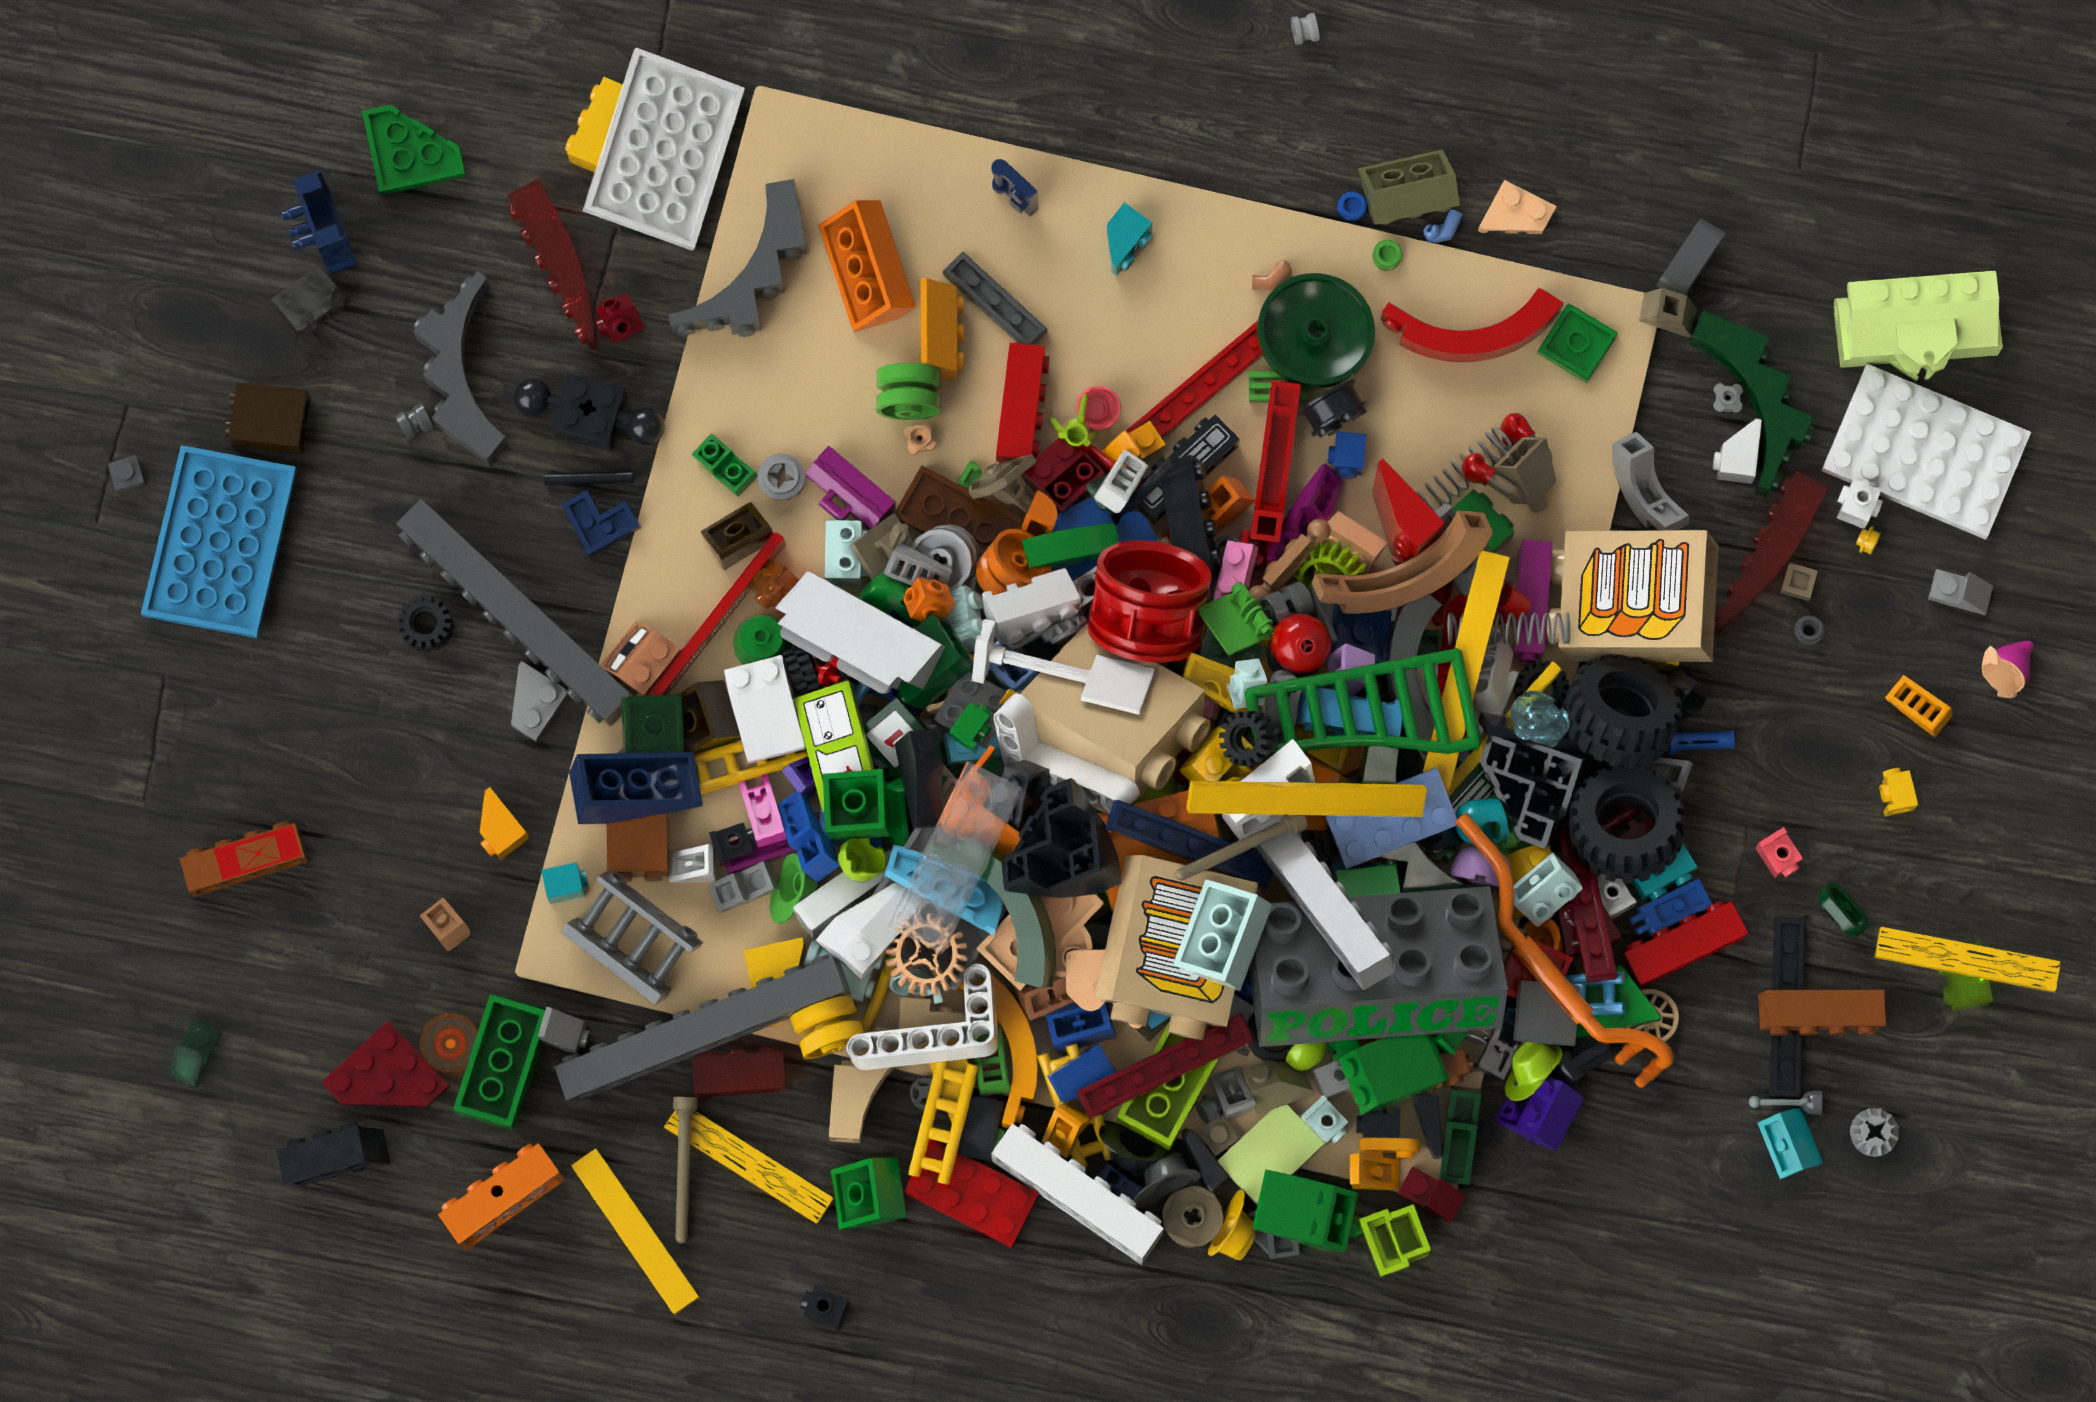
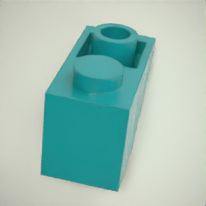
M1125 202L1107 223L1106 229L1112 273L1116 276L1122 269L1124 271L1129 269L1136 258L1134 256L1135 252L1139 247L1144 249L1153 237L1151 233L1152 222Z

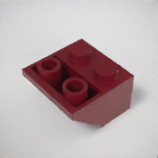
M1058 438L1035 458L1037 462L1023 473V480L1035 493L1038 490L1047 495L1055 504L1057 511L1063 513L1105 477L1106 473L1081 446L1070 445L1065 438Z

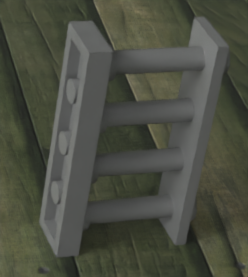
M608 870L596 878V881L604 886V889L584 919L577 917L567 922L561 933L656 1005L666 999L672 990L665 985V978L686 949L691 953L700 948L704 942L697 938L698 935L693 929L681 926L626 884V879L622 875ZM615 895L628 906L609 935L602 937L594 930L593 925ZM637 913H639L652 924L632 954L626 955L618 949L617 943ZM663 931L676 942L655 973H649L642 967L641 961L660 932Z

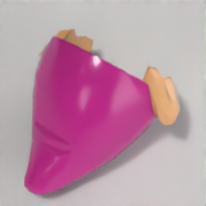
M2031 641L2008 644L1998 649L1990 646L1985 651L1982 673L1988 683L1998 691L1997 696L2004 698L2016 697L2018 695L2017 692L2021 691L2030 678V655L2034 649V644Z

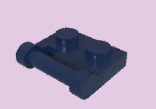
M995 160L991 165V171L994 176L992 180L993 190L998 194L1005 193L1010 198V204L1018 212L1022 213L1024 211L1031 216L1038 209V191L1005 160Z

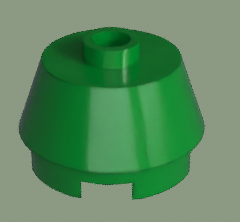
M757 614L745 619L738 626L733 638V649L737 659L743 665L782 655L784 658L783 651L791 649L792 643L781 637L780 632L783 626L778 624L781 619L770 614Z

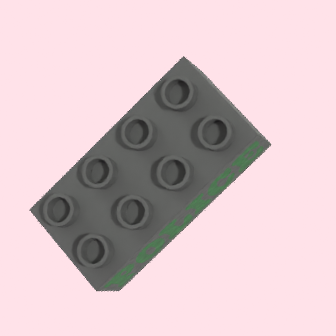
M1490 886L1347 897L1350 903L1353 901L1357 903L1363 913L1362 919L1365 923L1370 921L1374 925L1379 935L1378 940L1381 944L1386 942L1395 956L1392 959L1395 972L1365 990H1362L1296 901L1271 903L1270 913L1248 969L1259 1047L1502 1029L1508 988Z

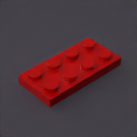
M930 1139L925 1157L943 1161L946 1146ZM958 1152L949 1185L938 1182L940 1173L926 1169L921 1170L920 1177L911 1176L903 1191L905 1195L1010 1248L1013 1247L1039 1196L1038 1192L969 1157L958 1155Z

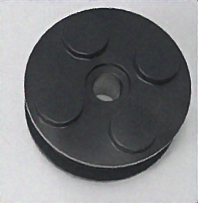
M1355 379L1346 381L1327 391L1298 412L1300 415L1305 414L1314 429L1311 433L1313 437L1331 436L1343 428L1342 422L1346 423L1350 420H1357L1367 413L1365 407L1369 403L1368 401H1362L1353 386L1356 383Z

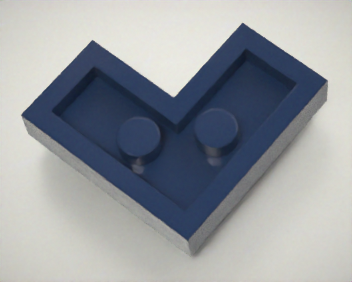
M585 490L561 504L590 557L642 528L627 501L601 514L591 493Z

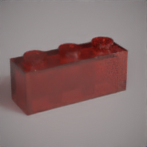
M777 1047L760 1048L759 1053L747 1054V1050L744 1049L731 1050L729 1055L717 1056V1052H703L699 1054V1058H692L695 1097L710 1098L787 1091L783 1051H777Z

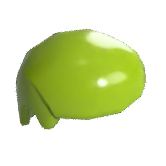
M851 838L841 845L838 863L848 878L864 883L885 871L887 859L884 849L873 847L870 844L869 838Z
M1327 1042L1294 1044L1287 1054L1286 1061L1294 1070H1309L1324 1059L1328 1044Z

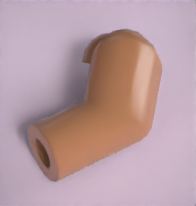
M1285 260L1278 261L1275 264V268L1268 275H1253L1252 290H1273L1279 284L1289 279L1292 274L1289 262Z

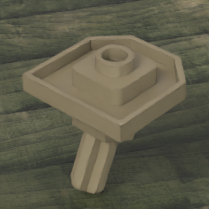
M1033 454L1011 460L995 462L984 470L985 474L969 486L968 492L972 499L992 494L1004 504L1014 503L1027 513L1034 496L1024 490L1026 483L1021 474L1037 461Z
M895 512L889 514L849 545L871 580L875 576L884 573L893 551L901 542L909 547L914 543L909 536V525L906 523L902 525ZM900 560L899 564L904 566L905 561Z

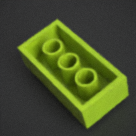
M1168 1023L1151 1055L1189 1037L1168 1033ZM1221 1058L1125 1103L1117 1115L1116 1122L1170 1151Z

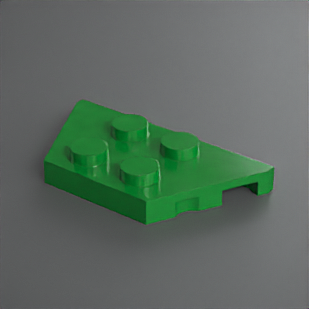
M1617 966L1616 971L1624 972L1625 983L1615 984V1002H1624L1626 1012L1625 1014L1595 1015V1018L1605 1028H1628L1661 1021L1662 1018L1659 1012L1652 1006L1624 967ZM1603 985L1586 986V1001L1588 1004L1603 1003ZM1580 1023L1577 1024L1576 1038L1590 1036Z

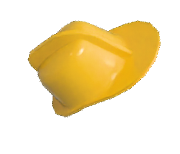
M1243 1190L1237 1191L1231 1199L1223 1217L1221 1230L1211 1242L1208 1255L1213 1256L1220 1252L1236 1260H1242L1255 1239V1230L1252 1229L1254 1223L1242 1210L1245 1198Z

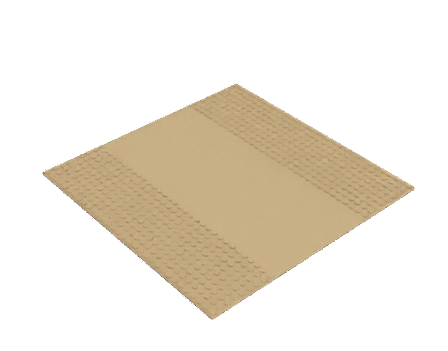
M758 86L752 98L696 306L713 298L729 286L744 270L757 249L765 224L767 209L765 184L790 179L795 180L807 254L802 255L801 258L796 260L779 259L784 292L769 299L761 298V296L756 297L761 330L755 331L754 335L748 337H739L738 334L732 335L730 324L724 325L725 327L720 330L709 331L707 328L695 330L694 334L688 335L664 422V433L659 440L638 517L642 528L634 532L599 665L603 663L635 621L657 631L681 650L685 647L761 550L759 549L726 570H723L700 531L747 503L752 502L768 522L773 533L777 532L785 538L786 545L670 694H679L697 682L724 680L728 691L724 670L743 665L737 659L733 649V638L738 626L745 619L757 614H770L782 619L786 614L775 607L807 571L825 579L826 520L836 519L818 505L826 493L806 477V472L816 459L818 460V456L828 445L895 500L896 508L921 465L957 483L970 460L980 467L983 474H985L984 470L988 466L996 462L1010 342H1017L958 288L957 296H963V313H958V324H963L964 341L958 342V352L964 353V370H958V379L941 380V388L935 391L941 397V413L928 419L897 420L882 417L876 411V396L882 392L876 385L877 369L895 363H921V278H929L954 285L943 275L942 271L962 251L1048 330L1035 344L1045 346V356H1050L1048 374L1043 373L1041 383L1047 384L1045 402L1039 401L1038 412L1043 413L1042 429L1035 432V441H1040L1038 455L1059 438V433L1049 420L1050 417H1055L1060 425L1065 428L1069 420L1077 418V399L1084 390L1095 386H1106L1118 395L1121 403L1119 419L1112 427L1105 430L1089 429L1088 435L1094 431L1099 432V435L1090 443L1102 451L1119 434L1132 426L1258 320L1264 301L1273 291L1252 290L1253 275H1268L1275 268V264L1278 261L1285 260L1291 266V277L1306 273H1322L1346 281L1357 289L1368 303L1375 323V339L1368 360L1361 370L1349 379H1355L1356 383L1353 386L1361 400L1368 401L1369 404L1365 407L1367 413L1357 420H1350L1346 423L1342 422L1343 428L1339 430L1340 432L1366 434L1362 476L1356 475V478L1353 479L1339 477L1344 484L1330 519L1339 511L1387 542L1372 495L1378 462L1382 458L1416 493L1420 491L1433 507L1439 509L1440 504L1438 500L1428 491L1425 483H1428L1442 500L1449 502L1446 492L1437 484L1434 476H1437L1450 492L1458 495L1455 485L1445 476L1442 470L1446 469L1459 485L1466 488L1464 478L1453 468L1451 461L1455 462L1461 469L1463 461L1460 458V454H1463L1465 457L1470 455L1468 447H1472L1478 454L1483 456L1488 465L1492 466L1489 455L1478 445L1477 439L1486 445L1492 455L1501 458L1498 448L1490 442L1485 433H1490L1499 446L1508 451L1498 442L1491 429L1492 426L1500 429L1501 423L1507 415L1519 413L1525 417L1531 428L1536 432L1535 436L1537 438L1547 439L1549 449L1552 452V464L1556 482L1545 493L1548 507L1540 512H1532L1529 504H1513L1508 498L1489 485L1485 487L1482 484L1469 481L1468 490L1460 489V497L1451 496L1452 503L1449 505L1453 508L1469 492L1475 489L1479 494L1482 492L1489 497L1493 503L1492 508L1499 515L1504 514L1511 520L1514 525L1512 529L1515 531L1513 538L1496 554L1510 557L1507 573L1514 583L1512 587L1515 589L1517 558L1522 540L1553 542L1552 551L1564 550L1565 531H1610L1620 489L1613 465L1612 444L1633 433L1657 327L1639 321L1644 297L1643 292ZM995 160H1005L1038 191V209L1031 216L1024 211L1022 213L1018 212L1010 204V198L1005 193L998 194L993 190L992 180L994 176L991 171V165ZM855 200H881L916 308L896 320L853 332L818 225ZM1125 202L1152 222L1151 233L1153 237L1144 249L1138 248L1134 254L1136 258L1129 269L1126 271L1122 269L1116 276L1112 273L1106 229L1107 223ZM1383 240L1396 242L1402 250L1400 264L1390 271L1379 269L1372 259L1374 247ZM1538 287L1564 302L1562 310L1555 320L1530 343L1504 356L1478 362L1441 361L1412 352L1399 345L1403 333L1400 331L1399 333L1390 331L1381 320L1382 311L1390 302L1412 317L1434 327L1456 331L1476 330L1502 322L1515 314L1530 300ZM1568 303L1618 332V336L1588 383L1537 354L1539 347ZM1263 356L1163 439L1166 448L1143 461L1149 465L1143 475L1144 479L1153 472L1151 467L1161 457L1167 459L1174 452L1172 448L1183 437L1188 439L1195 433L1194 428L1202 419L1207 417L1209 420L1216 414L1237 435L1240 442L1239 447L1218 465L1206 479H1203L1204 489L1208 490L1222 475L1238 479L1255 500L1269 402L1249 403V371H1274ZM1255 380V383H1271L1272 380ZM1336 386L1308 388V402H1298L1283 521L1319 467L1326 463L1333 470V464L1328 463L1329 446H1335L1336 433L1319 438V436L1313 437L1311 433L1314 429L1305 414L1300 415L1298 412L1308 403ZM1255 390V394H1270V390ZM929 423L932 426V439L936 442L935 448L932 451L921 450L915 455L910 454L907 451L908 440L904 436V429L908 426L913 427ZM1494 429V431L1496 432L1497 436H1498V437L1500 438V440L1503 442V440H1502V435H1501L1497 430ZM712 433L732 449L733 453L751 467L757 475L761 464L770 456L776 454L793 456L803 466L805 483L800 493L791 497L790 500L776 501L764 494L759 486L757 477L737 497L711 475L691 454ZM921 436L917 437L918 441L923 439ZM783 467L779 475L773 476V478L777 479L778 488L781 487L784 481L790 480V478L786 477L785 467ZM1101 479L1077 502L1080 503L1094 496L1104 480ZM1026 483L1024 490L1035 497L1036 493ZM992 494L984 496L985 499L1025 519L1027 513L1014 503L1006 505ZM836 496L832 499L842 510L847 506ZM1255 501L1235 521L1217 532L1214 542L1222 535L1233 536L1238 541L1242 530H1251ZM1106 507L1110 515H1112L1114 512ZM1137 508L1133 510L1134 512L1141 513ZM851 514L846 519L849 521H858ZM1166 514L1155 525L1147 519L1158 540L1163 538L1161 535L1169 528ZM862 524L863 530L869 531V529ZM911 527L908 530L913 542H915L918 536L922 535V533ZM1388 544L1370 573H1377L1395 567L1391 560L1393 556L1390 553ZM1222 546L1219 548L1221 556L1223 557L1226 546ZM942 557V560L947 563V558ZM867 574V576H862V585L842 586H844L846 592L859 598L862 589L871 579ZM1211 576V581H1210V585H1209V593H1208V597H1207V599H1208L1210 602H1211L1212 576ZM1292 576L1284 586L1292 584L1295 577ZM1551 576L1548 610L1551 607H1561L1562 585H1553ZM972 579L964 585L970 588ZM1454 579L1430 594L1441 604V607L1430 619L1425 630H1443L1445 610L1449 601L1456 596L1463 595L1457 588ZM1095 582L1086 586V596L1094 595ZM980 587V595L982 596L984 590ZM1404 605L1397 607L1396 620ZM980 609L981 619L984 620L986 619L985 614ZM1090 610L1083 614L1087 622L1090 617ZM1512 622L1509 624L1508 642L1511 648L1513 647ZM1546 624L1545 650L1541 663H1545L1547 660L1553 661L1560 666L1561 672L1564 671L1566 673V680H1569L1570 687L1573 677L1578 670L1579 661H1571L1558 647L1559 643L1552 645L1549 642ZM995 634L993 644H995L998 641ZM1072 636V637H1070V638H1068V639H1065V640H1063V641H1061V642H1059V643H1056L1057 646L1060 648V650H1062V648H1063L1074 636ZM1021 639L1020 641L1014 643V644H1011V645H1017V644H1019V643L1022 641V639ZM1512 658L1509 673L1513 670L1520 673L1529 663L1519 662V658ZM1156 662L1165 667V662ZM987 674L990 683L994 684L989 675ZM1376 676L1378 689L1382 692L1381 682ZM793 683V688H794V692H795V697H799L798 692H797V690L795 689V686H794V683ZM1552 684L1538 699L1544 700L1553 694ZM1514 686L1502 716H1505L1516 703ZM625 688L632 696H636L627 688ZM867 693L861 704L877 705L878 712L889 703L890 698ZM587 706L571 767L577 754L618 753L623 748L622 715L611 726L607 725L604 721L599 724L587 713L589 709ZM1221 706L1219 708L1218 716L1223 708ZM926 708L922 711L921 715L919 716V719L932 718V725H935L937 723L935 722V719L927 712ZM1561 709L1558 712H1554L1552 716L1544 715L1543 718H1539L1537 714H1533V716L1528 715L1527 711L1520 719L1564 728ZM1484 729L1480 737L1481 742L1488 735ZM741 736L730 743L741 740ZM745 751L735 754L740 771L757 766L756 762L748 763ZM785 754L769 758L768 761L785 757ZM724 758L706 763L711 780L728 775ZM1175 758L1176 766L1174 769V773H1176L1179 763L1181 761L1178 758ZM783 770L767 774L777 805L796 791ZM1359 773L1347 778L1350 783L1357 784ZM568 774L543 869L577 862L580 870H586L589 887L584 888L585 897L550 904L541 874L515 969L518 977L674 1015L684 1010H690V1012L701 1009L700 1004L708 1000L718 999L719 1002L729 998L728 993L736 989L745 988L746 991L752 989L743 950L803 937L805 953L801 968H804L807 952L813 939L796 919L795 913L785 923L779 924L774 922L769 910L772 892L720 913L717 910L708 886L713 882L669 883V876L662 877V881L655 882L645 881L644 877H632L631 882H626V884L681 926L693 929L698 935L697 938L704 942L700 948L691 953L686 949L665 978V985L672 990L666 999L656 1005L563 935L561 931L567 922L577 917L584 919L604 889V886L598 883L596 878L607 871V824H578L570 775ZM761 777L745 781L747 789L763 785ZM739 783L701 795L703 803L701 807L669 812V853L706 844L713 845L709 834L712 831L716 832L743 822L746 829L751 828ZM1177 783V793L1183 792L1185 786ZM818 793L809 798L814 813L820 811V801ZM1216 814L1222 839L1229 841L1233 835H1236L1225 822L1222 814ZM1490 822V826L1495 833L1494 822ZM1312 830L1314 831L1313 836L1316 839L1320 838L1322 840L1320 831ZM735 836L730 838L729 842L738 839V837ZM1465 842L1455 846L1458 852L1448 863L1442 860L1436 867L1450 877V870L1455 856L1462 849L1475 845ZM886 843L884 851L890 850L892 852L893 845ZM834 845L837 856H839L841 846ZM716 855L717 881L727 876L728 873L725 865L720 866ZM787 856L769 862L776 882ZM1378 856L1363 863H1381L1382 857ZM837 867L832 873L818 882V889L843 872L841 867ZM1274 872L1268 889L1258 886L1256 889V895L1269 903L1287 902L1293 899ZM1472 884L1473 887H1482ZM1493 891L1492 900L1496 923H1498L1499 897L1497 891ZM614 895L593 925L594 930L602 937H607L628 905ZM1100 907L1089 920L1092 922L1114 910ZM637 913L618 941V949L626 955H631L652 923ZM1519 918V919H1516V920H1513L1514 925L1517 926V927H1518L1520 918ZM1497 926L1498 933L1502 934L1501 930ZM661 931L642 959V967L649 973H655L676 941ZM1499 938L1501 947L1505 949L1511 948L1512 944L1508 940ZM1501 951L1503 960H1506L1508 953ZM886 953L881 969H875L872 980L876 981V985L886 963L885 959L889 956ZM980 953L974 963L986 966L990 973L1015 998L1011 982ZM890 987L887 990L871 1031H874L875 1027L898 1029L900 998L902 996L893 993ZM942 988L943 1002L934 1004L933 995L925 998L931 999V1011H937V1007H950L955 1009V1013H965V996L958 991L955 992L952 989L945 991ZM866 997L864 1004L854 1001L857 1012L851 1018L852 1020L862 1022L871 1000L870 998ZM1107 1002V1003H1108V1007H1109V1011H1110V1015H1111V1013H1112V1008H1113V1004L1110 1003V1002ZM982 1006L977 1008L986 1011ZM1046 1014L1030 1020L1025 1015L1034 1038L1037 1055L1048 1052L1051 1061L1068 1055L1067 1051L1059 1054L1056 1051L1052 1042ZM1171 1017L1153 1029L1150 1028L1148 1023L1146 1027L1142 1026L1136 1029L1132 1028L1128 1023L1112 1020L1116 1038L1095 1044H1100L1115 1072H1118L1151 1056ZM790 1018L784 1020L783 1025L771 1028L766 1027L751 1033L798 1046L801 1039L806 1036L795 1034ZM1493 1029L1486 1030L1490 1034V1036L1492 1034ZM1481 1030L1468 1032L1479 1037H1487ZM1002 1032L1011 1089L1013 1075L1012 1057L1007 1040ZM1371 1038L1367 1040L1372 1043L1375 1042L1377 1038ZM1463 1039L1456 1050L1463 1049L1465 1055H1470L1474 1065V1063H1478L1486 1045L1475 1044ZM1095 1044L1079 1048L1080 1053H1083ZM1246 1045L1242 1048L1249 1051L1248 1056L1237 1053L1235 1050L1221 1057L1211 1076L1237 1066L1243 1076L1242 1070L1265 1061L1256 1057L1249 1046ZM1288 1045L1267 1046L1265 1048L1272 1051H1279L1286 1048ZM866 1048L860 1049V1050L856 1053V1055H857V1056H863V1055H865V1054H866ZM847 1049L832 1053L850 1058ZM1333 1051L1327 1052L1324 1059L1318 1065L1305 1070L1314 1095L1287 1104L1300 1118L1322 1097L1314 1079L1313 1071L1331 1063V1057L1334 1055ZM970 1058V1064L975 1065V1058ZM1037 1058L1038 1075L1034 1103L1055 1108ZM1285 1061V1062H1280V1063L1289 1065V1064L1287 1063V1061ZM929 1063L898 1066L895 1068L896 1070L929 1078L933 1077ZM1480 1071L1463 1075L1464 1081L1453 1085L1480 1089L1484 1073ZM976 1076L974 1089L979 1090L978 1079ZM1210 1079L1198 1101L1202 1100V1096L1205 1094L1210 1098H1217ZM1446 1082L1442 1083L1443 1087L1440 1089H1432L1423 1094L1439 1096L1442 1149L1451 1085L1447 1086ZM1352 1091L1328 1100L1348 1121V1125L1345 1127L1348 1133L1336 1144L1330 1141L1326 1146H1322L1300 1167L1301 1169L1350 1180V1154L1361 1153L1359 1152V1139L1362 1138V1133H1356V1115H1361L1354 1101ZM1004 1093V1094H999V1095H1003V1096L1009 1097V1094H1010V1093ZM1079 1098L1067 1101L1086 1113ZM1413 1100L1384 1108L1387 1109V1113H1392L1394 1107L1400 1108V1138L1420 1140V1153L1414 1154V1159H1398L1400 1160L1399 1190L1411 1167L1422 1171L1438 1181L1440 1175L1441 1158L1433 1160L1413 1105ZM1124 1104L1102 1114L1103 1119L1119 1124L1116 1122L1117 1115ZM1196 1104L1182 1130L1184 1128L1191 1129L1199 1137L1197 1132L1207 1124L1200 1118L1196 1110ZM1254 1110L1227 1122L1241 1139L1271 1110L1258 1115ZM1328 1116L1321 1119L1322 1124L1326 1127L1333 1124V1120ZM1181 1132L1177 1137L1178 1139H1183ZM1383 1154V1157L1396 1159V1154ZM1447 1182L1457 1190L1458 1183Z

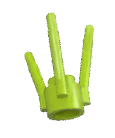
M1086 394L1082 396L1077 418L1069 420L1065 428L1060 425L1055 417L1052 416L1049 419L1059 433V438H1065L1073 446H1080L1082 444L1089 446L1090 442L1099 435L1098 431L1088 435L1089 426L1084 421L1088 400Z

